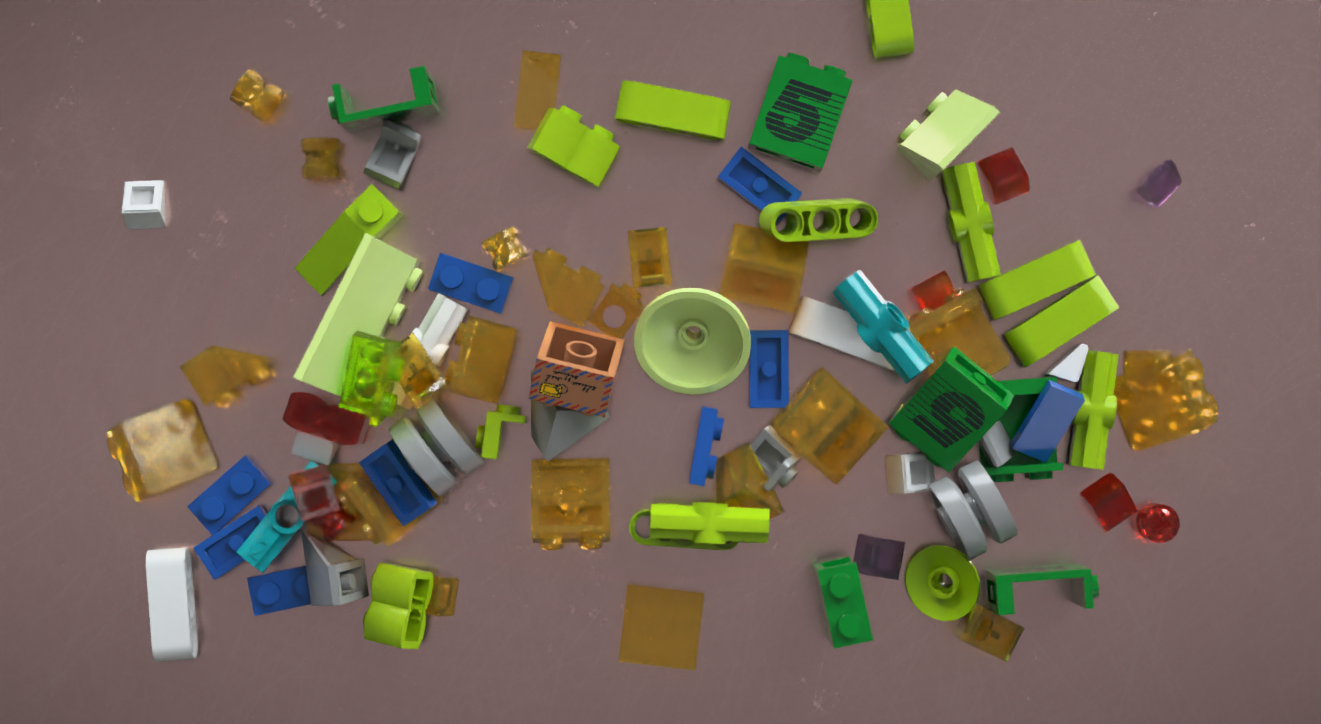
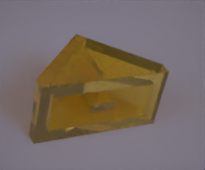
M666 227L628 231L634 290L672 287Z
M414 332L382 354V357L416 409H419L449 387V380Z
M750 443L717 458L716 503L728 504V507L770 509V519L785 512L774 489L768 493L763 488L769 479Z
M976 603L972 610L961 618L953 634L960 640L1008 662L1025 628Z

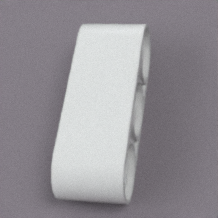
M801 296L789 329L790 334L894 371L881 352L873 351L864 343L857 332L858 324L847 311Z
M188 547L148 550L146 554V577L153 658L155 662L194 660L197 658L198 639L190 550Z

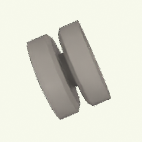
M431 395L416 407L417 417L426 431H423L414 420L407 417H402L389 427L388 430L412 469L435 493L442 496L457 484L456 475L447 462L448 460L460 472L471 474L485 462L452 415Z
M974 460L958 469V479L964 494H962L952 479L945 476L928 485V490L945 529L969 561L987 552L988 544L981 526H983L992 540L1000 544L1018 535V530L1007 505L991 477L978 460Z

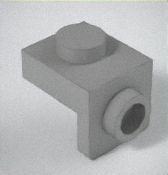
M385 120L380 137L365 165L363 174L399 189L417 153L421 135L404 123H393Z
M771 425L763 429L742 455L768 479L763 486L768 493L778 485L783 489L786 488L798 475L799 471L795 467L804 457Z

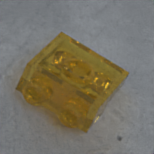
M609 458L551 459L549 462L547 460H532L531 535L533 543H540V548L544 550H559L564 547V543L579 542L580 548L593 550L601 548L603 542H611Z

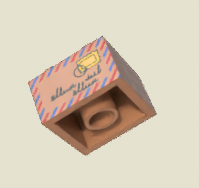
M550 321L536 359L528 399L539 401L541 404L550 407L560 406L576 410L586 416L597 415L605 417L625 340Z

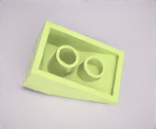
M956 89L948 97L942 92L926 108L931 115L922 124L915 119L899 135L904 142L897 149L930 181L944 170L1000 112L994 106Z

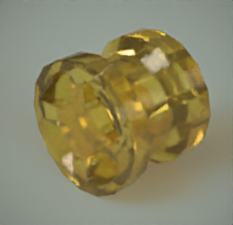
M515 226L507 228L481 243L484 251L490 252L493 258L491 265L494 271L501 270L529 255L527 248L520 245L517 239L519 232Z

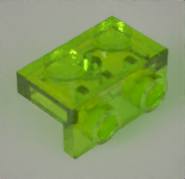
M357 331L352 336L339 402L340 408L370 416L369 425L378 427L386 417L393 415L397 403V395L393 394L394 383L400 380L405 364V359L400 358L402 343Z

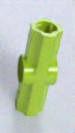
M975 162L945 168L941 172L950 206L948 220L953 240L959 245L967 283L1001 275L997 252L992 235H994L993 218L987 201L983 199Z
M1091 350L1087 352L1080 375L1079 390H1076L1083 394L1085 401L1071 422L1074 425L1069 465L1104 470L1108 433L1112 429L1116 417L1117 398L1114 395L1119 354Z
M693 502V505L651 504L650 538L691 539L693 543L726 544L727 541L768 543L770 509L728 507V504Z

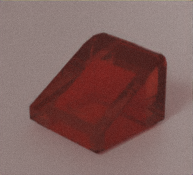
M1014 147L978 161V166L995 204L1002 203L1030 190L1029 175Z
M945 270L908 289L927 323L961 305Z
M320 465L289 475V481L302 521L340 510L327 465Z
M1113 473L1106 474L1081 492L1084 501L1106 532L1138 512L1125 485Z

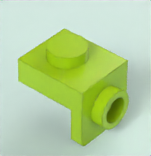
M497 404L496 411H487L485 426L478 425L475 448L482 449V458L498 459L503 421L526 424L527 416L519 415L520 407Z

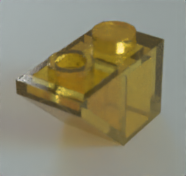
M548 247L544 254L535 249L532 258L548 309L585 328L606 288L603 284L599 283L602 276L582 265L579 271L564 265L567 257Z
M212 345L181 365L180 368L204 406L217 404L221 408L235 400L239 396L236 390L248 382L251 387H254L271 376L269 369L275 366L276 362L272 357Z

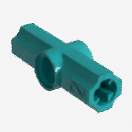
M861 270L856 271L845 279L832 292L858 324L857 332L864 343L873 351L881 352L905 384L921 374L934 362L908 330L910 327L909 322L903 312L892 302L885 301Z
M311 460L281 498L271 507L268 514L236 553L261 573H264L338 481ZM285 505L295 507L299 515L297 523L290 528L281 527L276 520L277 511Z

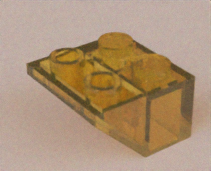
M734 223L719 295L731 302L794 315L803 282L810 241L784 242L765 234L760 228Z
M470 315L467 323L460 322L455 339V345L461 346L457 361L450 360L445 377V383L451 384L449 392L500 404L520 330Z
M823 367L820 368L770 424L811 464L836 485L889 428L870 408Z

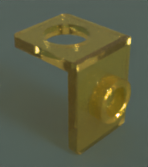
M612 283L609 287V292L590 316L589 322L606 335L622 339L644 309V305L639 302L642 295L632 287L623 283L619 288ZM617 305L625 311V322L618 328H611L603 321V313L609 306Z

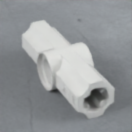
M440 293L437 294L419 328L416 327L407 339L399 356L401 360L395 371L391 374L386 387H384L383 396L408 410H412L430 376H434L447 356L450 349L448 344L465 318V314L468 311L467 308Z

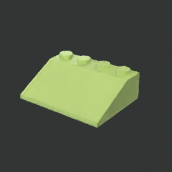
M365 233L294 378L346 399H353L355 393L361 396L371 377L366 371L372 359L378 361L388 344V340L383 337L389 325L396 326L402 317L406 306L401 304V301L407 289L413 292L420 281L423 271L418 269L421 261Z

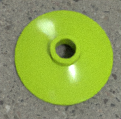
M945 545L930 546L918 552L908 565L906 571L908 594L915 606L925 615L939 621H954L964 617L975 607L980 595L979 575L971 560L969 561L966 555L959 550ZM943 574H947L951 578L952 585L944 581Z

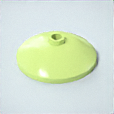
M682 288L664 293L646 306L636 324L634 349L641 367L656 383L678 393L691 395L707 394L724 388L741 374L750 355L751 335L743 314L728 299L709 290ZM696 326L701 330L699 332H692L688 327Z

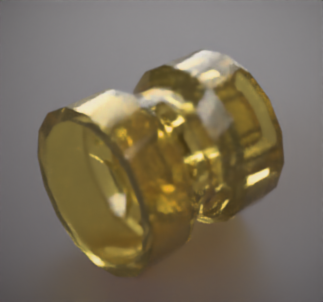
M250 69L235 85L230 95V100L240 107L246 106L251 108L252 116L263 123L274 113L280 104L284 91L274 84L266 86V83L263 82V77L253 69Z
M324 137L301 139V151L305 154V164L302 166V179H340L341 166L337 164V154L340 152V139Z

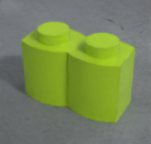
M564 105L559 110L549 108L527 149L589 185L599 187L621 147L612 141L615 135L596 124L592 129L586 127L579 122L582 115Z
M379 562L370 583L372 602L363 618L364 639L401 649H418L425 631V610L432 595L433 573L398 564Z

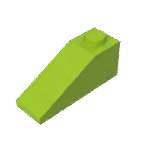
M371 184L338 217L294 269L323 296L346 273L365 233L380 240L404 214L377 187Z

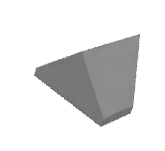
M531 370V383H532V378H533V373H534V371H532V370ZM531 399V437L544 458L549 462L611 416L608 411L605 417L597 415L586 416L576 410L560 406L550 407Z
M301 529L311 606H337L368 597L364 558L356 559Z

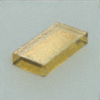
M523 50L514 128L537 130L549 108H556L561 54Z

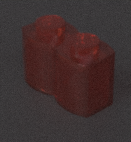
M293 392L290 395L282 419L286 424L298 431L307 433L320 432L325 438L334 443L356 445L363 443L371 417L358 407L346 404H333L329 399L317 393Z

